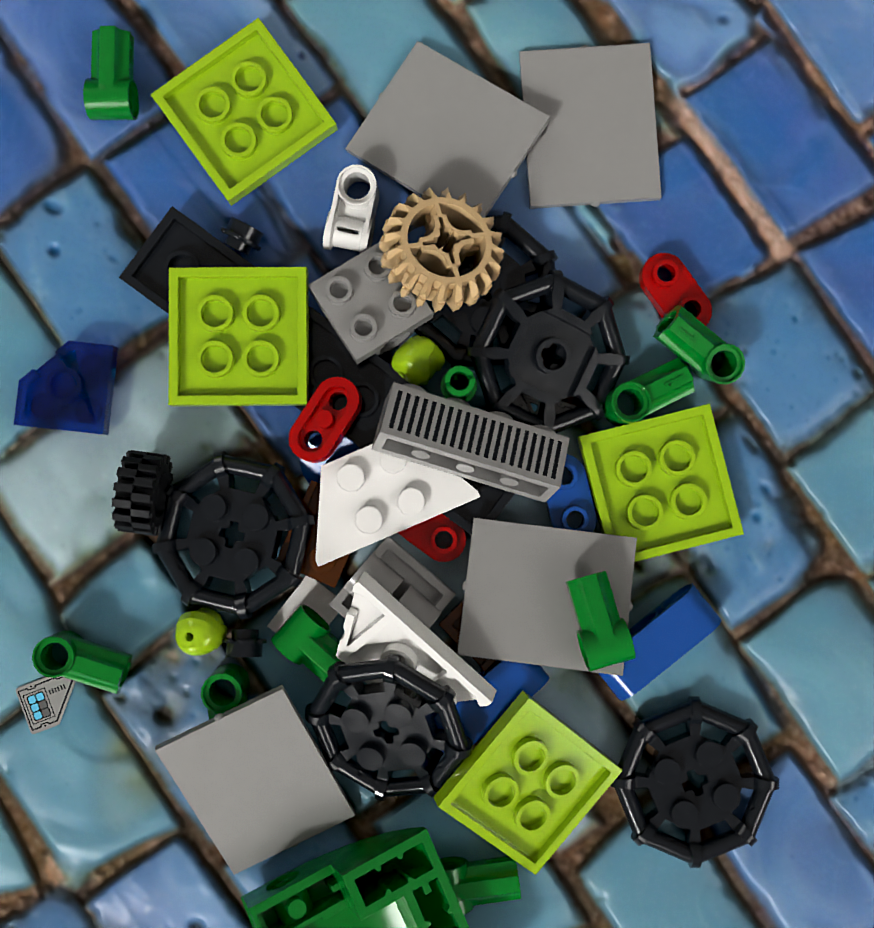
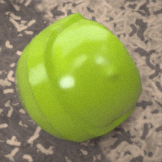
M415 335L397 349L392 358L391 365L405 381L422 386L427 385L435 372L441 370L445 363V357L434 341L425 336Z
M202 607L196 611L186 612L179 617L175 628V640L184 653L191 656L205 655L214 651L222 644V640L227 636L228 628L224 625L223 619L217 611Z

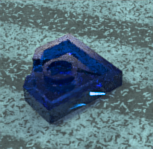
M68 341L56 350V355L37 370L32 369L19 380L14 425L108 435L118 347Z

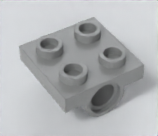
M379 242L308 285L310 293L356 364L361 363L375 353L376 355H382L398 347L414 333V329L431 320L434 315L426 301L423 306L417 308L416 298L418 296L412 292L408 296L401 298L400 290L403 286L401 282L389 284L388 275L392 269L381 267L380 260L384 252L379 250Z
M389 536L384 539L329 605L346 618L354 596V592H352L353 586L359 576L366 571L430 629L456 593Z

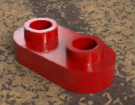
M658 253L650 257L640 270L639 284L660 316L663 318L665 314L669 313L677 305L684 307V304H692L697 310L696 318L707 326L712 316L711 302L683 262L677 256L670 253ZM659 268H666L670 271V281L665 282L659 279L657 275Z
M331 377L317 387L289 432V445L297 457L310 463H319L325 461L334 453L362 408L361 393L351 381L343 377ZM339 395H345L347 397L346 406L341 410H335L333 408L334 399ZM313 433H320L322 436V442L317 448H310L308 444V439Z
M443 514L398 532L399 535L438 562H449L461 555L466 545L464 529ZM441 531H447L452 535V544L447 548H440L435 543V537Z

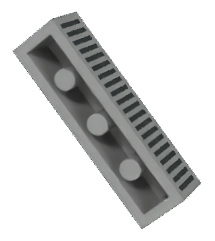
M393 382L384 401L371 450L545 503L561 487L570 438L556 434L552 428L547 426H531L515 421L510 415L503 412H487L471 407L466 401L459 398H443L427 393L422 387L415 384Z

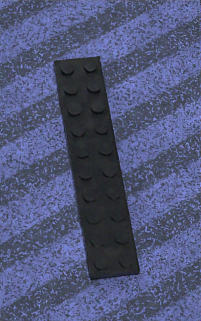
M172 206L119 278L169 314V268L255 266ZM309 306V400L317 387L328 378L343 377L351 381L361 393L362 408L345 436L351 439L359 449H362L374 442L384 401L393 382L399 384L411 383L405 381L389 363L376 354L356 364L329 320ZM345 395L337 396L333 401V408L335 410L343 409L347 404V397ZM295 406V407H297L299 410L302 411L305 406ZM463 478L478 491L480 497L442 514L472 535L473 518L496 520L515 493Z

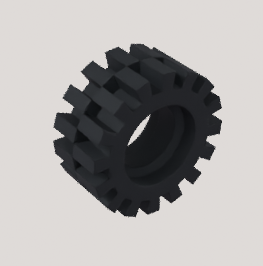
M135 450L126 452V456H123L121 460L122 467H118L116 473L118 481L114 482L113 490L116 491L115 497L112 498V507H115L112 512V520H115V529L121 532L157 536L158 532L162 531L167 494L164 491L169 483L173 481V474L171 473L173 466L172 462H170V456Z

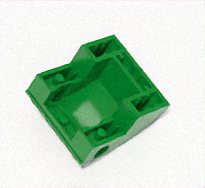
M425 827L390 831L345 845L310 860L240 897L253 928H469L431 837Z

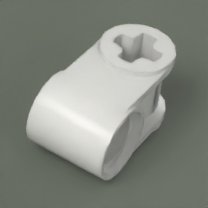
M350 165L339 173L332 206L325 224L323 249L331 250L333 247L358 251L360 254L371 247L379 202V189L375 176L369 168L363 165ZM355 182H365L370 186V190L365 197L353 199L347 195L349 186Z

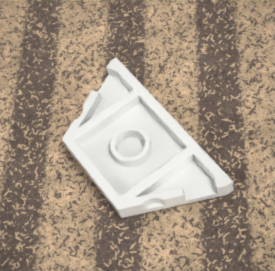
M373 444L321 466L315 559L317 566H322L475 500L480 495L462 477L371 450Z
M366 571L359 576L353 586L352 592H354L352 604L344 621L343 628L345 631L339 641L336 653L338 659L346 664L387 659L390 654L398 655L401 657V662L441 686L449 685L456 693L454 698L455 704L461 701L477 700L481 707L488 706L493 702L497 690ZM383 678L364 682L367 684L383 682ZM407 687L403 692L413 699L417 694Z

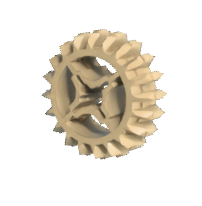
M430 187L423 192L421 198L412 193L407 197L405 204L399 203L394 207L391 217L386 219L382 228L384 235H382L379 242V250L384 252L380 260L381 267L392 269L388 275L389 284L398 282L403 284L400 290L401 298L408 296L411 292L418 296L416 298L417 308L423 306L426 300L432 301L435 313L442 310L445 302L452 312L459 310L463 302L470 307L477 302L480 297L479 295L483 296L489 292L492 282L497 279L501 272L499 263L503 259L504 250L499 248L498 245L501 242L502 233L491 231L494 225V217H481L482 203L473 206V208L466 204V193L461 195L458 200L451 198L448 188L442 191L439 197L435 195ZM424 226L426 230L424 236L420 237L417 243L409 244L408 234L412 230ZM473 256V270L460 276L458 268L461 262L464 261L465 257Z

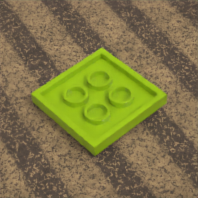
M259 17L150 94L231 206L338 130L336 122Z
M307 267L169 268L168 405L173 407L306 406L309 401V271Z
M710 403L577 437L602 534L637 538L634 562L744 534Z
M522 690L472 750L471 755L461 763L433 798L440 809L536 875L623 770L615 761Z

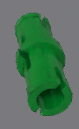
M454 366L442 378L441 392L444 398H459L469 402L476 393V378L473 372L465 366ZM459 382L467 387L463 390H456L451 385Z

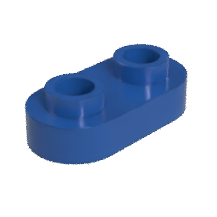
M567 454L564 468L570 471L571 480L566 485L561 484L560 489L545 502L550 524L553 528L593 532L597 518L585 468L576 457ZM572 511L579 512L582 517V522L577 528H571L566 521L567 515Z

